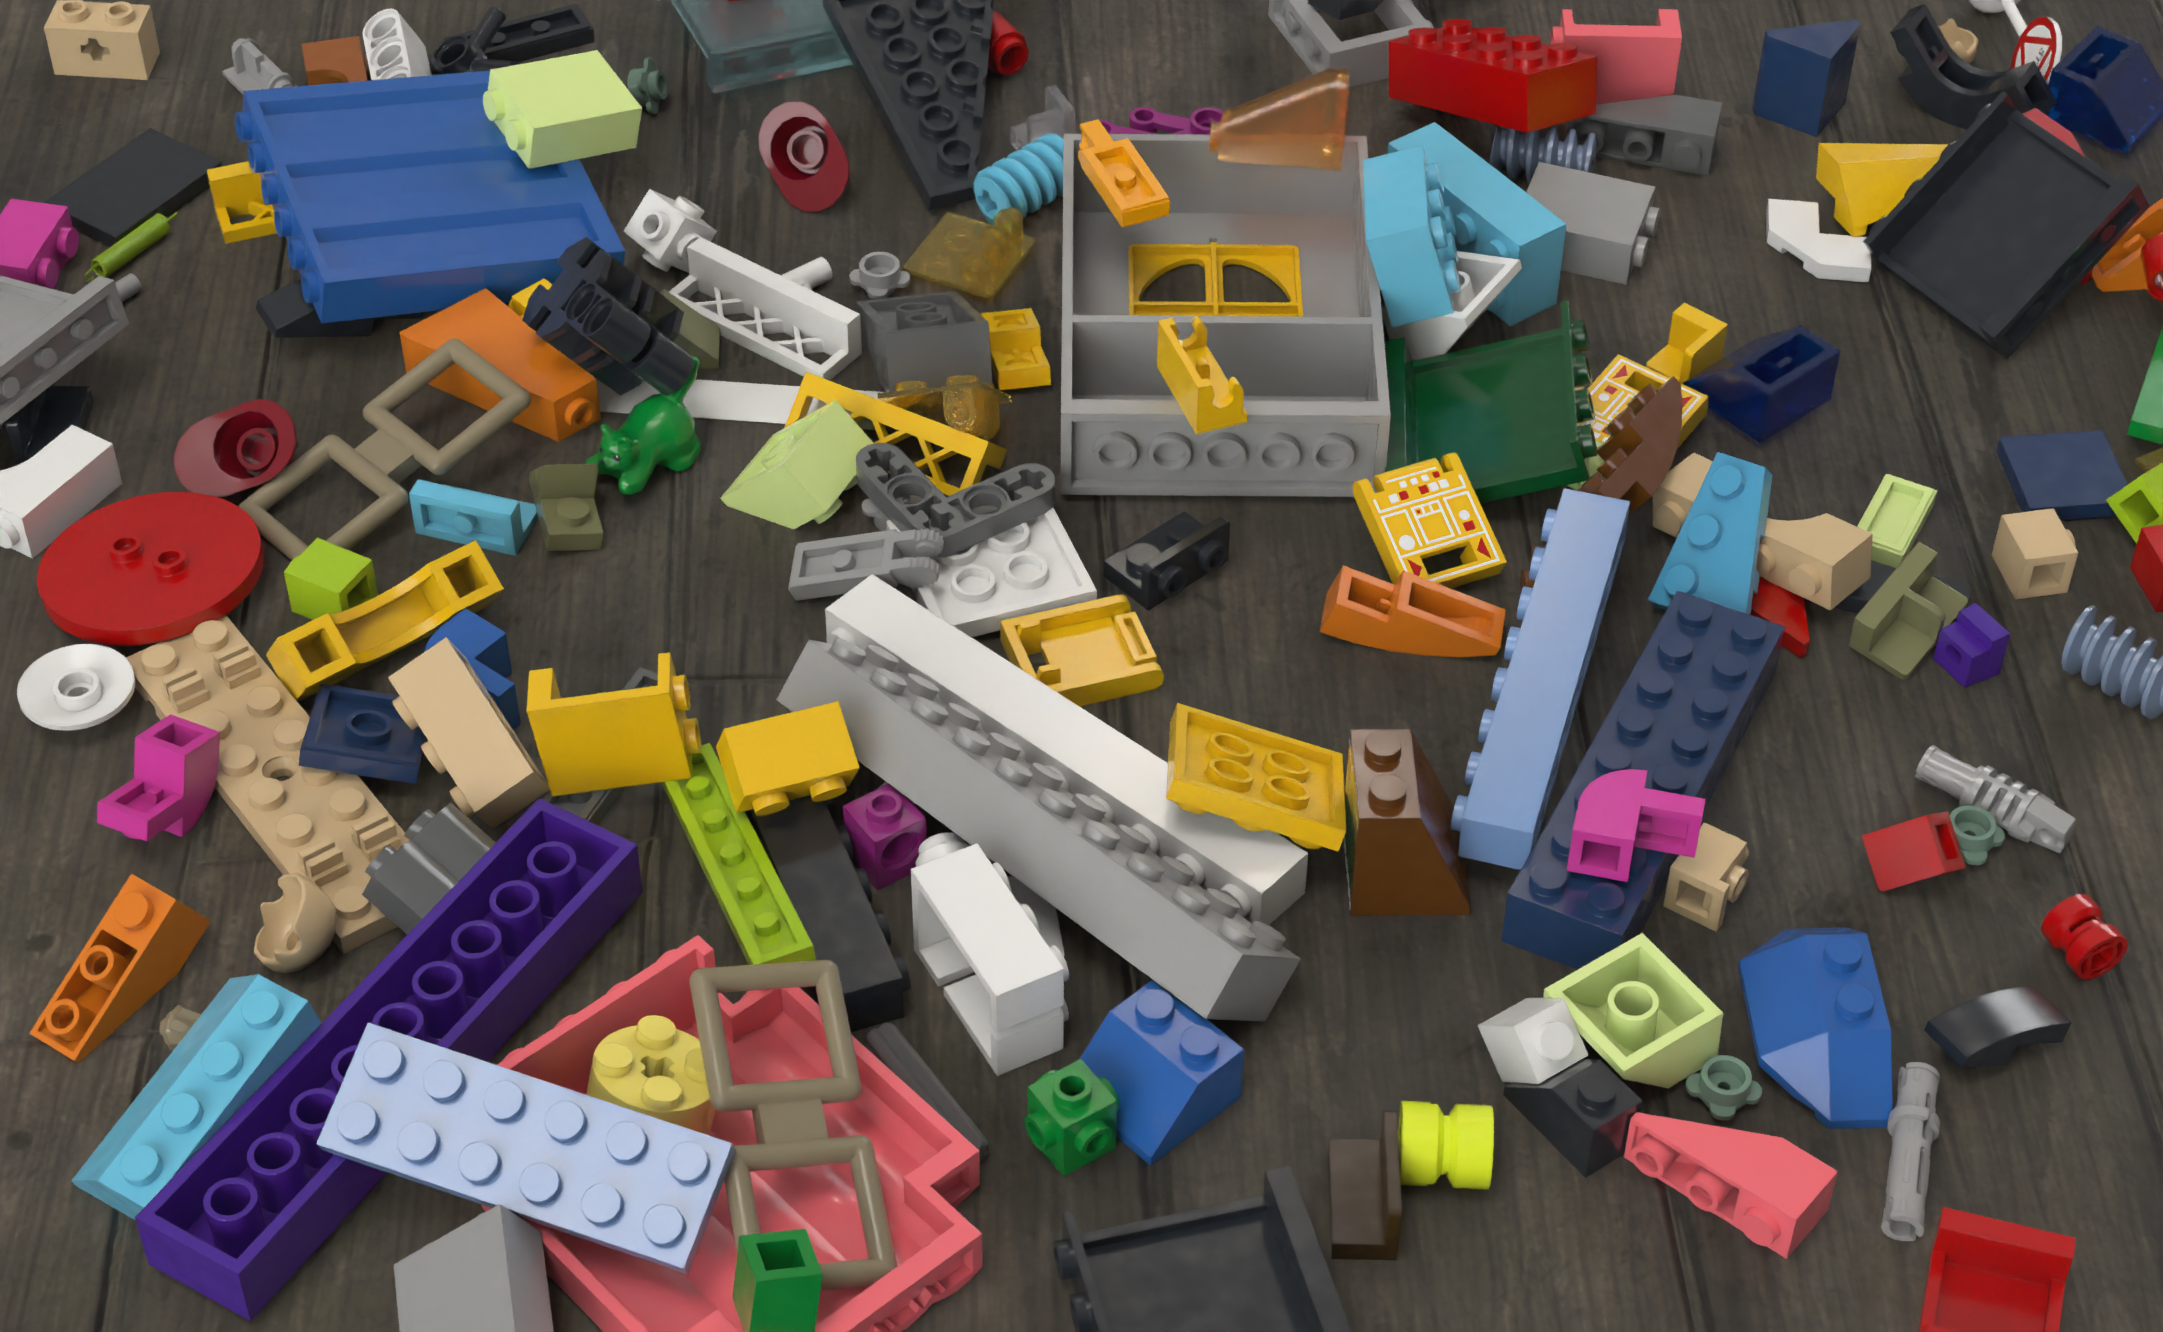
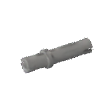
M1910 1062L1906 1064V1068L1902 1066L1899 1069L1897 1103L1888 1117L1887 1129L1892 1136V1148L1889 1158L1886 1202L1881 1228L1888 1237L1899 1241L1916 1240V1235L1919 1237L1923 1236L1931 1145L1938 1138L1940 1130V1119L1936 1114L1935 1108L1940 1075L1933 1066L1922 1062Z

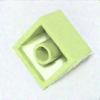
M834 400L773 434L720 499L728 507L791 529H795L813 519L820 524L840 508L842 501L838 497L843 490L846 491L857 484L856 455L862 448L874 443L837 400Z
M1643 933L1544 989V998H1564L1579 1034L1623 1079L1670 1088L1687 1078L1690 1074L1702 1069L1703 1064L1708 1059L1718 1056L1723 1012Z

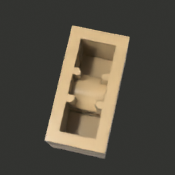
M57 0L44 26L55 75L148 80L160 54L150 5L130 4L123 1L103 3L85 2L83 0Z

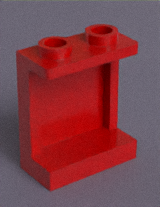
M1942 1207L1931 1245L1918 1332H2059L2065 1282L2073 1261L2076 1238Z

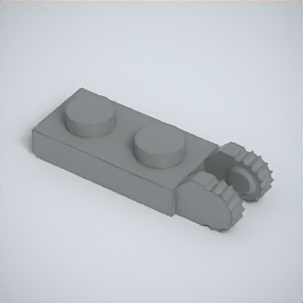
M921 528L919 531L914 529L900 532L897 529L797 543L788 590L795 601L846 594L872 574L892 587L898 586V583L911 588L922 587L923 585L929 586V584L937 582L939 578V563H936V560H932L930 557H938V554H941L944 544L943 536H940L939 532L937 533L935 530H929L928 528Z

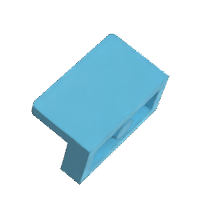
M418 479L409 492L416 534L465 545L476 540L482 549L513 556L517 555L539 519L535 504Z

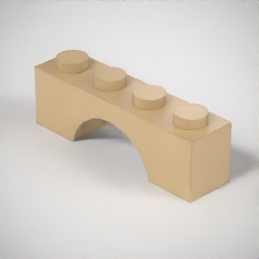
M1692 453L1668 471L1664 481L1653 494V527L1677 538L1713 461ZM1828 513L1809 519L1792 521L1767 518L1765 538L1760 540L1756 570L1760 573L1761 577L1769 582L1831 610L1870 579L1873 534Z

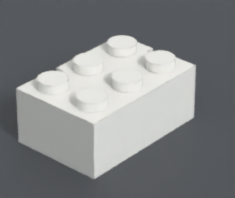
M976 843L912 868L914 950L938 987L971 973H976L973 976L944 987V996L997 1076L1062 1050L1064 1045V1022L1069 1018L1068 1008L1064 999V982L1069 979L1067 963L1058 947L1054 945L1049 947L1040 935L1039 925L1032 909L1027 904L1020 905L1013 896L1008 877L1002 866L997 862L991 864L980 846Z

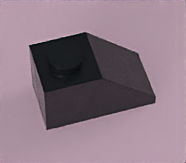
M1582 1059L1539 1084L1512 1082L1505 1086L1503 1095L1585 1178L1624 1155L1631 1117L1636 1112L1640 1113L1642 1107V1100L1601 1060Z

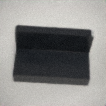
M50 386L6 420V427L16 465L33 457L71 425L83 430L86 429L94 403L90 386Z

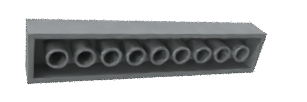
M836 638L833 644L808 640L777 698L778 702L790 711L795 712L839 701L856 758L864 766L971 845L977 843L988 858L995 863H999L1003 869L1205 1019L1266 1021L1301 960L1283 946L1286 938L1280 932L1259 921L1250 923L1237 913L1240 905L1234 899L1213 888H1208L1207 891L1192 881L1195 875L1192 869L1168 856H1163L1161 859L1147 849L1150 840L1145 835L1123 824H1119L1118 827L1104 818L1107 810L1103 805L1080 793L1072 795L1061 787L1064 781L1061 775L1042 764L1033 762L1031 765L1018 756L1022 750L1018 744L998 733L991 732L989 735L977 726L980 718L961 705L955 703L947 705L936 697L939 689L933 683L912 673L906 675L897 669L896 666L899 660L891 653L870 644L866 650H862L840 638Z

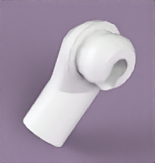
M819 257L782 276L812 290L831 280L832 270L826 259Z

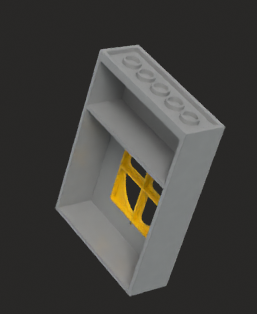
M1064 134L1061 495L1354 497L1352 489L1354 482L1364 478L1369 480L1374 492L1377 493L1372 479L1375 475L1385 472L1391 413L1380 286L1365 235L1363 160L1368 159L1367 136L1109 134L1113 141L1129 138L1170 200V215L1122 228L1081 168L1078 159L1081 134ZM1196 264L1202 266L1205 270V302L1139 301L1146 288L1154 280L1174 268ZM1227 265H1242L1262 273L1282 289L1289 302H1225L1223 268ZM1195 316L1201 318L1207 328V347L1227 380L1229 381L1231 377H1235L1243 388V407L1248 413L1246 423L1195 434L1157 368L1158 320L1172 317L1179 333L1177 339L1184 340L1193 332V326L1191 325Z

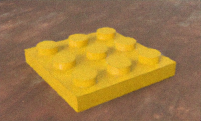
M1177 703L1170 721L1166 799L1174 801L1180 808L1190 813L1206 814L1210 812L1230 818L1235 824L1249 831L1261 832L1266 829L1289 836L1293 842L1308 849L1324 847L1339 851L1346 833L1342 753Z

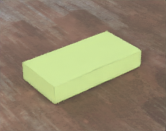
M1890 474L1884 476L1857 526L1873 534L1871 560L1894 568L1900 565L1909 554L1935 504L1938 490Z

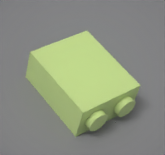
M598 50L491 69L488 91L484 92L483 107L486 116L490 121L496 123L504 134L510 149L518 153L528 169L632 149L637 146L642 107Z

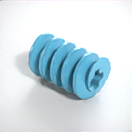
M1047 133L1037 138L1036 141L1023 146L1021 150H1016L1009 154L1007 158H1002L993 163L992 166H988L978 172L973 183L976 202L981 213L992 226L1004 230L1011 226L1012 221L1017 222L1025 218L1027 212L1033 213L1039 210L1042 204L1047 205L1054 201L1056 196L1063 195V138L1057 134Z

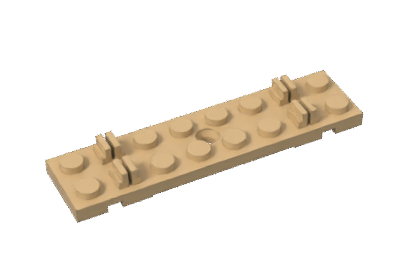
M226 615L217 621L210 620L195 627L193 633L159 642L126 657L134 672L135 688L145 701H150L153 704L156 715L160 720L172 714L220 732L219 766L214 788L282 875L299 873L315 883L327 894L335 906L337 916L335 933L332 940L343 954L398 927L367 900L362 893L371 879L365 870L372 860L386 846L391 845L398 850L409 839L405 837V832L358 775L299 766L300 748L310 717ZM282 776L291 777L284 781H279L276 779Z

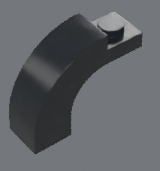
M1926 4L1910 9L1890 32L1895 40L1898 52L1906 59L1909 65L1898 77L1899 81L1922 108L1943 122L1967 130L1974 123L1978 112L1987 104H1991L2002 91L2009 95L2016 110L2022 114L2036 108L2047 115L2057 102L2035 61L2001 72L1981 70L1966 63L1952 50Z

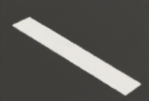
M597 379L600 412L630 413L636 404L649 396L661 394L643 381L640 386L620 396ZM695 379L684 397L683 403L693 418L786 424L800 386ZM855 390L884 402L886 400L887 392ZM813 398L807 415L827 405V403ZM868 418L857 422L861 429L875 430L872 420Z

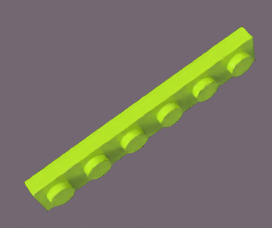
M711 744L701 745V753L692 754V778L660 783L748 965L816 960L814 946L745 811L735 812L722 766Z

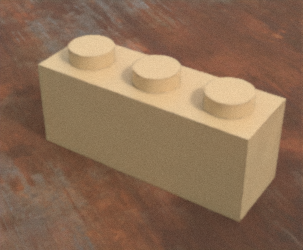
M447 637L388 677L399 694V697L392 701L395 709L412 730L419 726L428 741L421 745V749L439 774H443L448 770L457 785L449 792L466 817L472 819L478 815L492 829H495L550 790L548 782L467 658Z

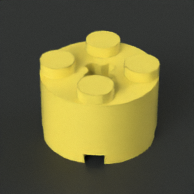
M650 1015L641 1018L636 1026L622 1028L609 1034L597 1046L592 1060L586 1095L709 1135L715 1109L710 1102L699 1039L676 1029L674 1023L666 1017Z

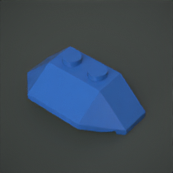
M1847 927L1785 929L1739 960L1738 973L1758 1065L1790 1095L1814 1110V1117L1828 1129L1887 1127L1889 1114L1893 1110L1891 1028L1867 934Z

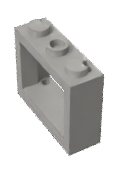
M1269 0L1268 16L1327 93L1389 78V41L1408 36L1410 29L1433 28L1431 22L1425 20L1416 9L1412 0H1383L1374 12L1389 30L1341 42L1317 12L1319 9L1309 5L1308 0Z

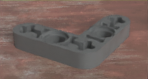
M874 443L862 448L856 455L857 483L860 489L900 531L914 529L919 531L921 528L929 529V519H931V526L933 528L929 530L939 532V535L943 536L944 540L943 550L941 554H938L937 558L954 555L1038 517L1052 509L1055 504V475L1052 470L1037 463H1025L1015 466L946 497L894 445ZM890 471V480L888 481V474L886 472ZM905 495H915L923 499L915 504H902L896 501V499ZM978 506H993L999 509L997 512L989 515L977 514L972 511V509Z

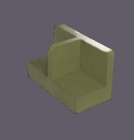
M1920 541L1855 617L1849 647L1902 680H1907L1937 644L1940 629L1954 623L1957 620L1959 611L1966 608L1968 603L1967 597L1932 576L1938 553Z

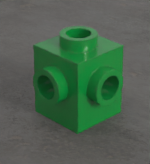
M1081 1059L1060 1070H1051L1045 1073L1034 1084L1027 1087L1028 1116L1024 1118L1025 1129L1032 1143L1046 1155L1063 1177L1116 1148L1117 1111L1120 1109L1118 1096L1111 1083L1102 1076L1097 1078Z

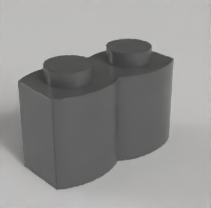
M452 803L445 806L437 814L433 813L430 809L423 812L405 833V837L409 841L398 850L391 845L386 846L365 870L371 879L362 895L406 934L432 910L496 843Z

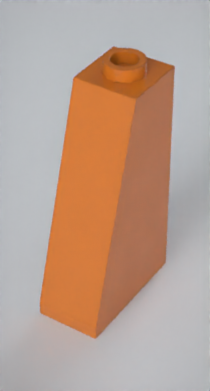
M486 288L399 332L406 372H409L448 340L459 339L530 393V405L511 421L554 441L560 442L601 419L597 379L536 334L535 330L522 321L523 318ZM453 363L428 383L435 388L487 411L503 400L456 363Z

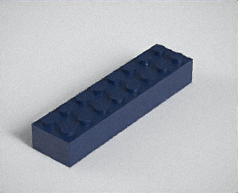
M1680 591L1676 592L1508 892L1502 942L1578 970L1641 934L1668 882L1670 867L1679 855L1634 847L1628 882L1567 871L1573 826L1580 796L1591 782L1607 773L1628 769L1647 770L1645 788L1706 799L1705 811L1776 674L1785 626Z

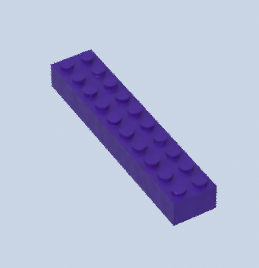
M539 798L135 1216L148 1264L243 1318L252 1321L387 1173L323 1151L316 1145L367 1023L369 1022L489 1062L643 893L637 844Z

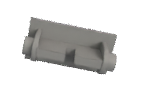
M240 38L233 43L232 58L234 66L223 70L222 73L242 94L248 90L297 86L294 79L288 73L282 72L265 54L260 52L259 45L253 39Z

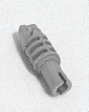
M1932 745L1924 753L1917 766L1915 778L1959 799V806L1971 805L1985 809L1994 817L1998 827L2002 830H2007L2008 835L2025 842L2031 841L2061 853L2074 834L2076 819L2055 806V802L2035 789L2028 790L2027 785L2020 781L2012 782L2010 776L2004 773L1997 774V770L1989 765L1986 767L1981 765L1975 768Z

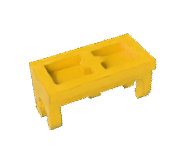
M1198 316L1193 318L1191 324L1193 332L1184 340L1177 339L1179 333L1172 317L1158 320L1157 368L1195 434L1246 423L1248 413L1243 407V388L1235 377H1231L1229 381L1227 380L1207 347V328L1201 318Z

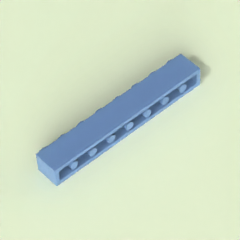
M1564 488L1558 509H1547L1541 534V541L1547 542L1545 548H1535L1529 572V580L1535 581L1533 588L1523 586L1519 599L1517 620H1522L1521 628L1510 627L1504 652V660H1508L1510 663L1508 669L1498 667L1494 678L1491 701L1497 702L1495 711L1485 709L1482 716L1478 743L1484 744L1482 753L1472 751L1468 761L1464 785L1471 787L1468 797L1458 795L1455 802L1451 830L1460 832L1458 852L1460 857L1521 870L1539 838L1624 546L1630 501Z

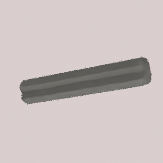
M889 1022L883 1023L879 1028L871 1029L866 1036L868 1041L867 1049L980 1150V1162L983 1161L989 1154L987 1149L988 1139L899 1029Z

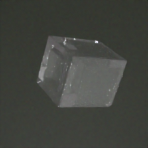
M1056 85L1045 88V112L1031 115L1027 118L1026 123L1010 127V143L1016 150H1021L1023 146L1036 141L1037 138L1047 133L1057 134L1063 139L1064 134H1075V108Z

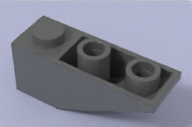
M1668 95L1596 105V114L1568 121L1566 136L1571 129H1576L1578 144L1583 145L1590 132L1595 133L1597 142L1596 157L1708 176L1717 143L1723 102L1681 95Z

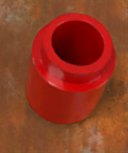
M993 10L988 69L997 74L1012 75L1024 67L1028 60L1029 50L1024 36L999 12Z

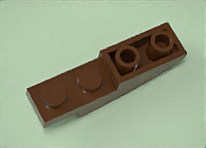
M1674 376L1657 390L1651 383L1646 385L1627 403L1628 407L1604 428L1610 437L1597 450V454L1604 461L1596 469L1598 472L1592 475L1576 491L1630 501L1628 516L1653 496L1664 481L1672 465L1682 426L1681 383Z

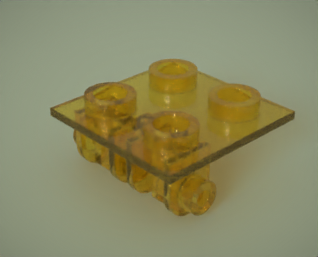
M1015 208L998 211L994 217V225L947 211L904 264L902 271L928 281L993 300L1037 243V239L1023 235V216Z
M976 375L947 377L946 386L927 388V382L925 381L899 382L895 384L894 392L878 393V399L913 413L944 410V417L948 425L983 440L993 438L1000 429L999 403L1012 402V397L995 389L993 383L978 382V376Z

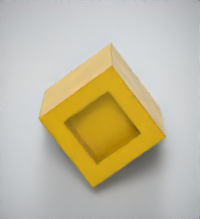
M1684 302L1672 314L1668 344L1646 363V367L1668 378L1674 376L1681 384L1693 389L1721 364L1728 324Z

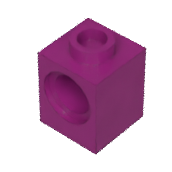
M887 784L843 805L844 826L850 836L854 854L852 862L857 868H864L868 880L878 891L910 875L911 869L916 867V860L919 857L918 848L927 839L926 817L911 800L893 786Z

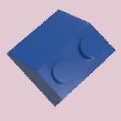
M1151 980L1109 1011L1080 1057L1097 1078L1101 1076L1106 1078L1116 1091L1120 1103V1109L1117 1111L1116 1137L1150 1166L1241 1098L1244 1049L1210 1021L1154 980Z

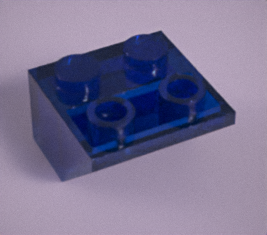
M2097 25L2051 71L2048 86L2057 102L2047 113V116L2067 130L2076 131L2098 140L2109 148L2119 149L2128 153L2163 118V81L2142 44Z
M1798 325L1750 341L1686 380L1683 385L1709 396V409L1761 443L1831 399L1841 351L1804 326Z

